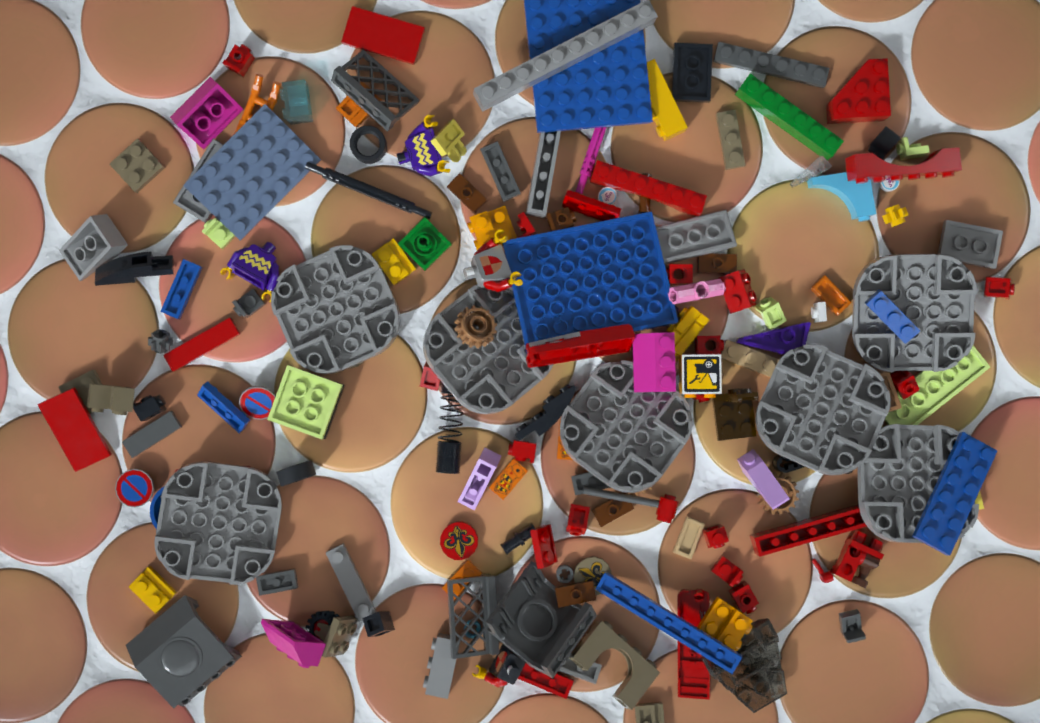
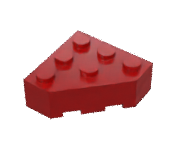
M888 58L868 59L826 105L827 124L885 121L891 116Z

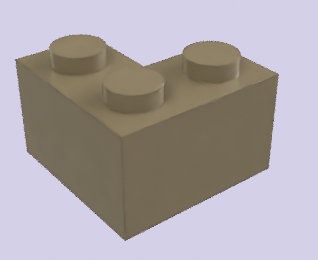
M89 384L87 407L92 408V412H104V409H110L116 415H127V412L133 411L135 389L123 386Z

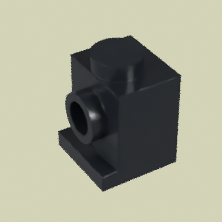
M160 394L153 397L149 395L141 400L142 403H133V409L140 421H148L166 410V402Z

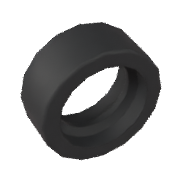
M362 126L352 133L350 149L360 162L373 164L385 156L387 142L383 133L378 128ZM372 134L378 138L380 147L375 154L365 156L359 152L357 142L362 135Z
M312 460L276 472L281 486L316 475Z

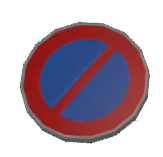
M252 386L242 392L239 398V406L247 416L263 420L268 418L276 395L266 387Z
M127 470L116 481V495L120 502L128 507L143 506L153 496V480L143 470Z

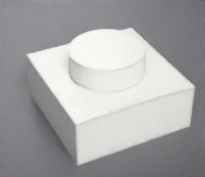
M817 302L811 307V317L814 319V323L827 321L826 302Z

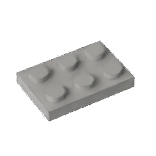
M945 220L938 254L953 257L964 264L996 269L1003 231Z

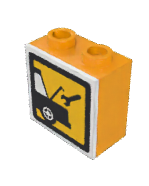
M721 354L679 355V393L684 394V398H696V394H704V398H716V394H722Z

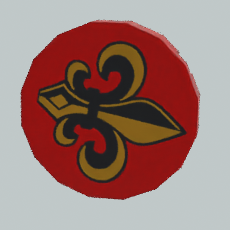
M456 521L449 524L443 530L440 536V546L447 557L454 560H464L475 553L478 546V535L476 530L468 523Z

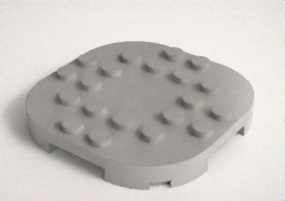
M350 245L329 248L330 250L298 265L290 266L276 280L278 283L271 294L272 311L279 321L290 347L291 355L302 367L313 372L333 374L377 356L391 346L399 332L400 311L382 268L369 253Z
M894 254L882 256L871 261L859 273L853 289L852 338L859 355L873 367L887 372H939L956 366L964 356L969 354L975 340L976 333L973 332L977 285L973 274L961 261L941 254ZM879 289L920 330L906 344L865 304V301Z
M478 284L471 287L432 319L423 338V352L429 367L462 406L479 414H495L507 409L543 380L553 364L533 368L527 366V353L512 287L500 292L492 291L485 287L481 288ZM473 305L476 308L482 306L486 311L489 310V313L495 317L494 322L497 323L495 327L497 333L493 336L494 339L487 346L484 347L482 345L479 349L476 346L470 348L468 344H463L462 340L457 338V331H454V328L457 326L454 323L458 318L457 315L461 311L463 312L466 307L470 309ZM473 324V327L479 330L478 326Z
M807 344L791 349L777 363L758 404L755 417L758 434L765 445L773 452L816 472L826 475L849 473L863 464L870 456L885 417L888 415L891 399L884 379L871 366L867 364L861 365L827 350L828 348L825 346Z
M626 360L608 362L598 367L590 375V378L569 406L567 405L560 422V439L563 448L571 459L609 487L626 493L640 492L652 487L660 480L688 441L693 426L691 409L685 398L677 390L676 392H634L633 362Z
M892 424L881 427L870 456L857 468L859 510L863 521L875 535L890 542L923 543L912 537L956 442L959 435L957 430L944 425ZM974 502L958 540L964 537V534L970 528H973L978 517L979 504Z
M206 461L185 465L170 477L162 492L154 541L157 557L167 568L166 570L174 576L186 580L199 579L230 583V585L250 582L265 572L274 557L282 509L281 495L275 482L267 474L255 468Z

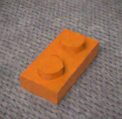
M468 559L450 579L480 576L482 572ZM446 582L442 586V589L448 594ZM460 583L453 584V593L458 596L465 587Z

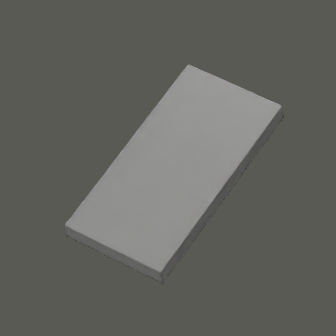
M213 138L187 181L223 146L222 143ZM184 186L173 201L174 204L204 223L213 215Z
M727 210L656 227L664 264L737 246Z

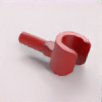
M813 559L812 563L818 570L821 581L824 583L834 581L831 571L824 572L817 560Z

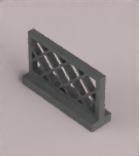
M362 50L342 67L338 66L334 69L331 81L387 132L420 101L365 50ZM364 58L369 62V66L359 65V60ZM346 70H356V76L349 75ZM359 70L369 71L370 77H361ZM373 72H380L383 75V79L373 78ZM360 82H370L371 89L364 88ZM374 83L384 84V90L374 89ZM387 84L397 87V91L387 90ZM374 94L384 95L385 102L378 101ZM388 96H398V103L388 102ZM401 97H408L412 102L410 104L401 103ZM389 107L398 108L399 113L395 116L389 110Z
M482 574L481 576L447 580L451 658L458 659L486 654H499V640L487 631L489 627L486 624L488 617L497 607L495 576ZM474 581H480L481 588L475 594L470 589V586ZM460 583L465 588L457 596L453 593V584ZM467 590L474 595L468 605L461 600ZM477 599L482 603V608L478 613L470 608ZM458 601L465 606L459 616L454 612V606ZM468 610L475 615L469 624L462 619ZM479 618L483 622V627L479 632H476L472 626ZM459 621L467 626L460 635L455 632V626ZM469 629L476 634L470 644L463 639ZM479 638L484 641V650H476L472 647ZM462 640L467 647L463 653H456V646Z

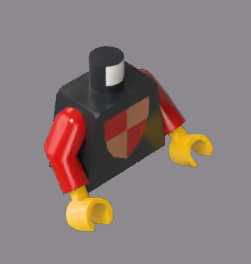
M502 644L499 654L496 655L488 670L489 672L487 673L484 667L475 665V667L479 668V673H472V675L479 679H484L496 687H503L508 683L514 685L526 662Z

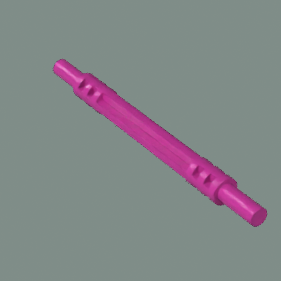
M607 127L594 129L575 191L579 194H583L587 179L591 176Z

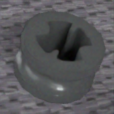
M561 565L556 571L557 579L562 583H568L573 579V570L569 565ZM562 569L570 571V574L567 575L568 578L563 579V576L560 577L559 574L562 573Z

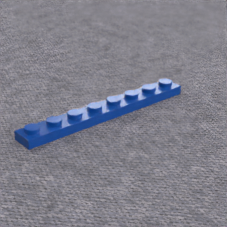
M608 572L604 573L595 589L733 674L743 655Z

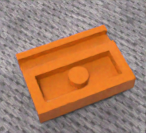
M360 82L364 88L370 89L364 82ZM374 94L375 98L378 101H382L381 98ZM349 96L336 107V110L356 129L369 116Z

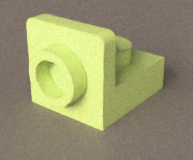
M903 137L896 145V151L900 155V160L924 157L930 153L928 145L921 146V143L909 146L908 137Z
M216 218L208 220L202 230L221 249H224L235 237Z
M773 298L762 299L759 304L755 305V309L760 312L766 327L770 331L787 321L779 302Z

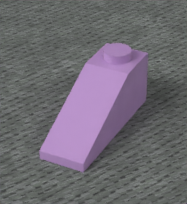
M484 447L458 500L459 503L475 510L501 459V455Z
M754 449L737 459L744 475L773 510L790 500Z

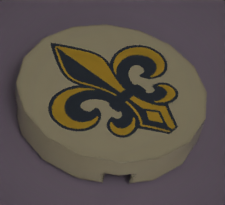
M595 556L587 557L576 565L574 582L579 583L593 580L594 589H596L604 573L608 572L612 575V572L607 562L602 558ZM595 590V595L601 594L599 591Z

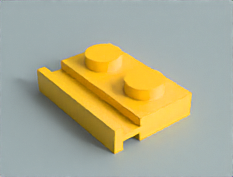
M394 238L371 254L393 285H396L416 270Z
M151 566L147 567L129 586L155 614L177 593Z

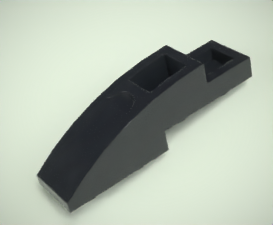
M150 251L130 254L111 260L96 268L95 286L135 283L136 277L174 274L173 255L153 257Z
M567 384L559 390L561 394L555 398L551 395L543 401L545 404L542 407L546 413L542 414L540 412L532 417L533 422L528 425L523 423L516 428L517 433H515L518 441L534 430L538 436H541L550 429L562 416L567 405L569 406L576 390L575 385L570 387Z

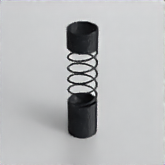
M442 383L441 393L451 394L450 391L446 388V386ZM446 395V396H441V397H440V398L443 399V400H447V401H452V402H457V403H459V402L456 401V400H452V399H447V398H445V397H454L453 395ZM461 404L440 406V409L460 413L458 415L440 416V419L460 424L439 426L438 428L460 434L438 436V439L447 441L437 442V473H460L462 443L446 439V437L461 436L462 433L446 429V427L462 426L463 423L446 419L445 417L462 416L464 413L445 407L462 406Z

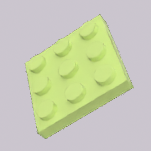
M287 365L267 420L323 439L343 385Z

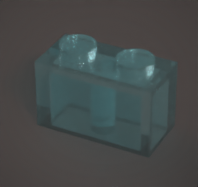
M305 79L282 82L283 89H280L281 100L285 103V108H282L284 119H287L290 125L313 122L309 86Z

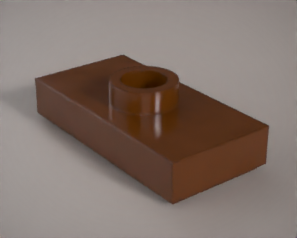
M460 173L447 186L473 214L487 201Z
M709 253L698 256L697 273L730 274L737 271V254Z
M610 499L592 509V512L600 527H603L633 510L634 507L632 503Z
M593 580L554 587L559 608L596 600Z

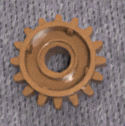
M473 305L470 309L466 307L463 312L461 311L457 315L458 318L454 322L457 326L454 328V331H457V338H460L463 344H468L470 348L476 346L479 349L482 345L484 347L487 346L494 339L493 336L497 333L495 330L497 323L494 322L495 317L489 313V310L486 311L482 306L476 308ZM473 324L477 325L479 330L475 329Z
M773 472V476L790 500L773 510L760 493L756 494V497L760 498L758 504L764 505L763 510L767 511L770 509L771 514H775L777 511L779 515H782L783 511L790 512V507L795 508L794 502L799 500L796 497V493H799V490L795 489L797 485L795 482H790L792 479L790 476L785 478V474L780 473L778 477L777 473Z

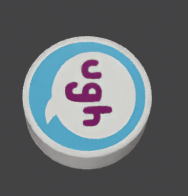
M891 178L885 179L886 181L879 182V186L883 191L891 192L899 186L900 181H891Z
M610 187L602 188L598 194V201L614 205L617 200L616 191Z

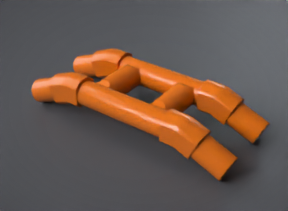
M256 74L250 97L234 134L253 116L252 111L255 104L260 106L266 104L273 111L279 98L281 83L273 82L267 101L258 97L262 89L264 76Z

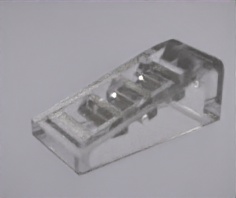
M822 155L790 183V186L796 187L810 178L827 171L832 165Z

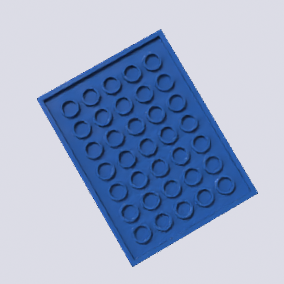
M523 0L529 59L640 4V0ZM643 30L532 86L537 133L652 123Z
M652 211L511 239L502 243L511 273L517 271L522 275L517 277L515 281L521 279L523 284L521 286L513 284L512 290L525 346L527 343L561 335L624 324L631 325L633 331L638 332L678 323L675 305L669 301L668 297L670 284Z

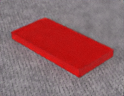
M352 6L341 43L415 65L425 27Z
M75 387L37 404L75 472L112 455Z

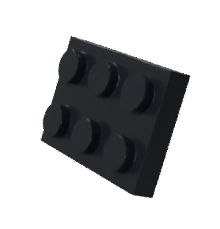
M674 43L672 96L675 101L710 103L713 44Z

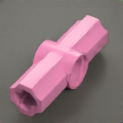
M721 279L700 281L693 284L669 288L668 297L672 304H679L724 295L726 288Z

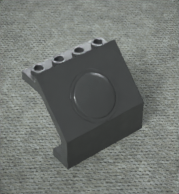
M531 561L518 580L512 585L506 596L502 598L493 613L488 617L486 624L489 628L487 631L530 667L554 678L597 615L592 605L586 602L583 606L574 604L559 608L555 586L544 577L541 569H537V564Z
M187 595L180 598L126 644L134 667L173 709L177 705L183 707L188 704L191 699L205 690L211 682L219 678L225 670L233 666L242 657L238 650L225 645L204 623L196 611V608L199 607L197 600Z

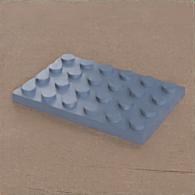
M264 104L183 186L241 241L310 172L305 169L307 162L317 165L321 159Z

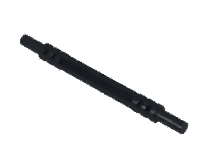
M307 162L305 169L322 175V178L410 214L413 212L428 219L432 216L431 211L416 206L414 202L330 168H322L310 162Z

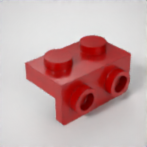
M745 269L718 278L725 284L724 298L730 314L757 305V296L754 290L751 289V279Z

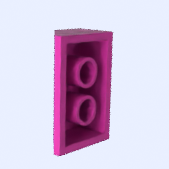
M209 77L170 118L204 150L213 138L215 139L243 108L218 83Z
M674 332L635 334L633 341L634 392H676Z
M261 620L269 641L277 647L278 651L286 653L289 659L296 660L298 665L303 668L319 665L326 643L293 621Z

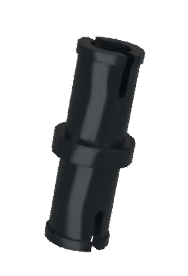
M532 522L521 531H516L514 536L500 544L507 555L518 546H523L524 542L531 538L530 530L535 529Z

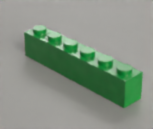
M751 73L735 93L738 98L826 161L834 156L844 140Z

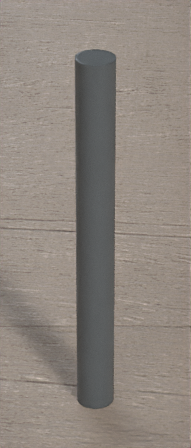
M583 487L582 493L586 495L656 508L659 506V500Z

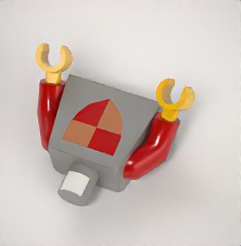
M502 229L497 230L495 238L489 239L474 253L471 267L463 269L466 280L476 278L479 287H485L496 292L508 289L513 284L516 286L523 284L521 279L515 281L517 277L522 275L517 271L511 273L502 245H498V242L505 243L508 240L507 236L499 238L504 233Z

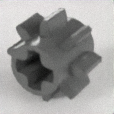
M159 329L152 332L151 337H148V345L156 353H165L170 350V346H173V337H170L169 332Z

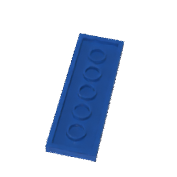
M965 432L959 433L912 537L946 556L951 555L996 456V449Z

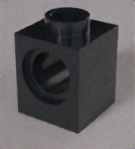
M379 611L362 618L368 637H379L395 630L389 611Z

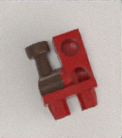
M855 530L851 539L846 538L840 556L830 571L866 589L868 585L866 578L871 569L877 568L880 559H883L884 554L881 551L884 543L872 538L867 547L863 545L867 535ZM858 565H860V566H861V569H860L859 575H858V576H854V574H855V572H856V570H857V568H858Z

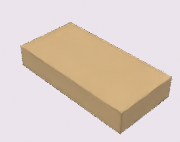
M686 516L672 552L692 559L705 523Z

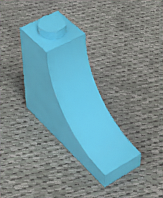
M847 172L812 177L807 181L808 188L825 189L837 195L847 206L852 220L858 219L859 222L868 221L871 216L876 214L871 180H868L867 183L856 184V181H848Z

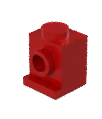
M243 44L240 47L234 45L226 60L223 61V64L229 70L244 78L255 58L250 53L252 50Z
M514 440L513 444L509 443L508 455L515 456V460L526 461V458H529L530 463H534L537 443Z
M718 524L703 529L708 548L713 547L717 549L725 546L724 543L729 542L723 525Z
M743 581L728 590L742 613L746 612L749 614L757 609L756 605L759 602L747 582ZM749 597V601L744 603L743 599Z

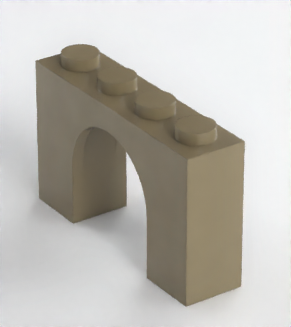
M597 621L568 658L582 670L588 671L599 655L605 650L613 648L621 652L627 661L628 672L626 678L612 697L626 709L632 710L660 672L656 669L655 663L649 659L645 660L641 656L642 652L639 649L628 645V640L623 635H617L612 630L613 626L607 621Z

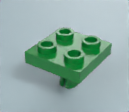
M426 217L398 243L424 271L452 246Z

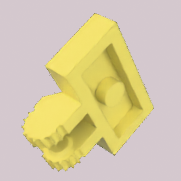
M455 119L450 120L431 140V143L440 155L444 156L447 154L453 162H458L461 156H464L467 152L466 147H464L460 140L465 133Z

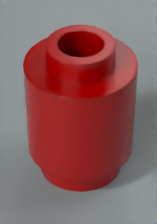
M665 494L664 497L660 496L659 506L656 510L657 520L666 523L672 522L679 501H676V496Z

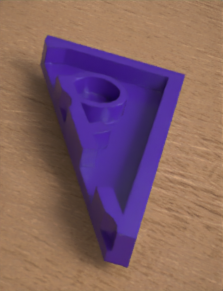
M806 322L737 338L736 343L784 355L791 349L806 345L811 323Z

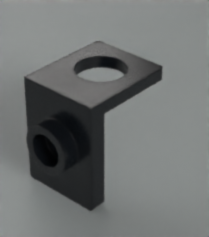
M885 126L868 146V151L885 160V156L901 137Z

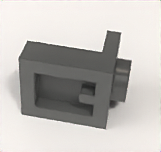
M251 289L240 299L232 301L235 306L233 309L237 315L249 318L266 305L255 289Z

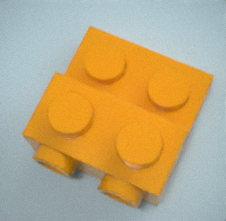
M506 206L469 217L470 222L467 225L470 233H475L477 240H474L476 250L489 239L495 238V232L499 229L504 230V233L499 237L500 239L504 236H507L508 240L517 238Z
M716 597L697 628L731 649L738 651L742 645L741 638L744 634H749L753 628L751 624L753 620L719 597Z

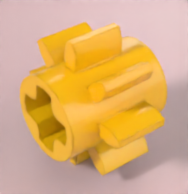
M897 204L885 209L886 214L882 217L885 224L890 223L891 227L906 222L904 217L909 214L906 207L900 208V205Z

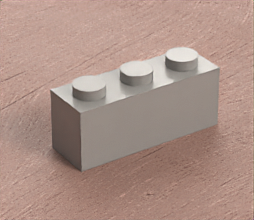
M438 633L437 638L433 637L431 649L434 650L433 657L429 656L427 668L430 669L429 676L425 675L423 687L426 688V695L448 699L456 659L451 658L450 635ZM460 642L456 646V653H458Z

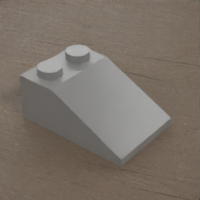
M103 214L90 216L59 251L79 281H83L93 274L96 268L117 257L128 244L109 216Z

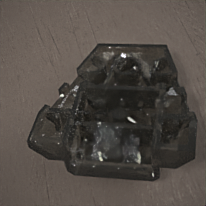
M768 618L759 619L751 623L753 625L751 632L747 635L744 634L741 638L742 645L736 652L743 655L733 674L701 656L709 674L733 693L753 713L787 694L784 671L781 668L780 661L782 657L778 649L779 638Z

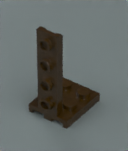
M751 388L729 389L728 393L718 394L716 398H712L717 441L757 436L752 400H758V392H751Z

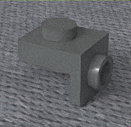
M858 609L839 613L840 630L846 642L852 643L865 640L866 635L862 630L861 616Z

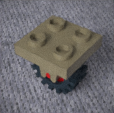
M319 611L311 615L312 618L307 621L310 625H306V629H309V633L326 643L322 654L323 657L343 655L348 650L351 635L354 634L357 628L356 623L358 619L352 615L340 617L338 614H334V611Z

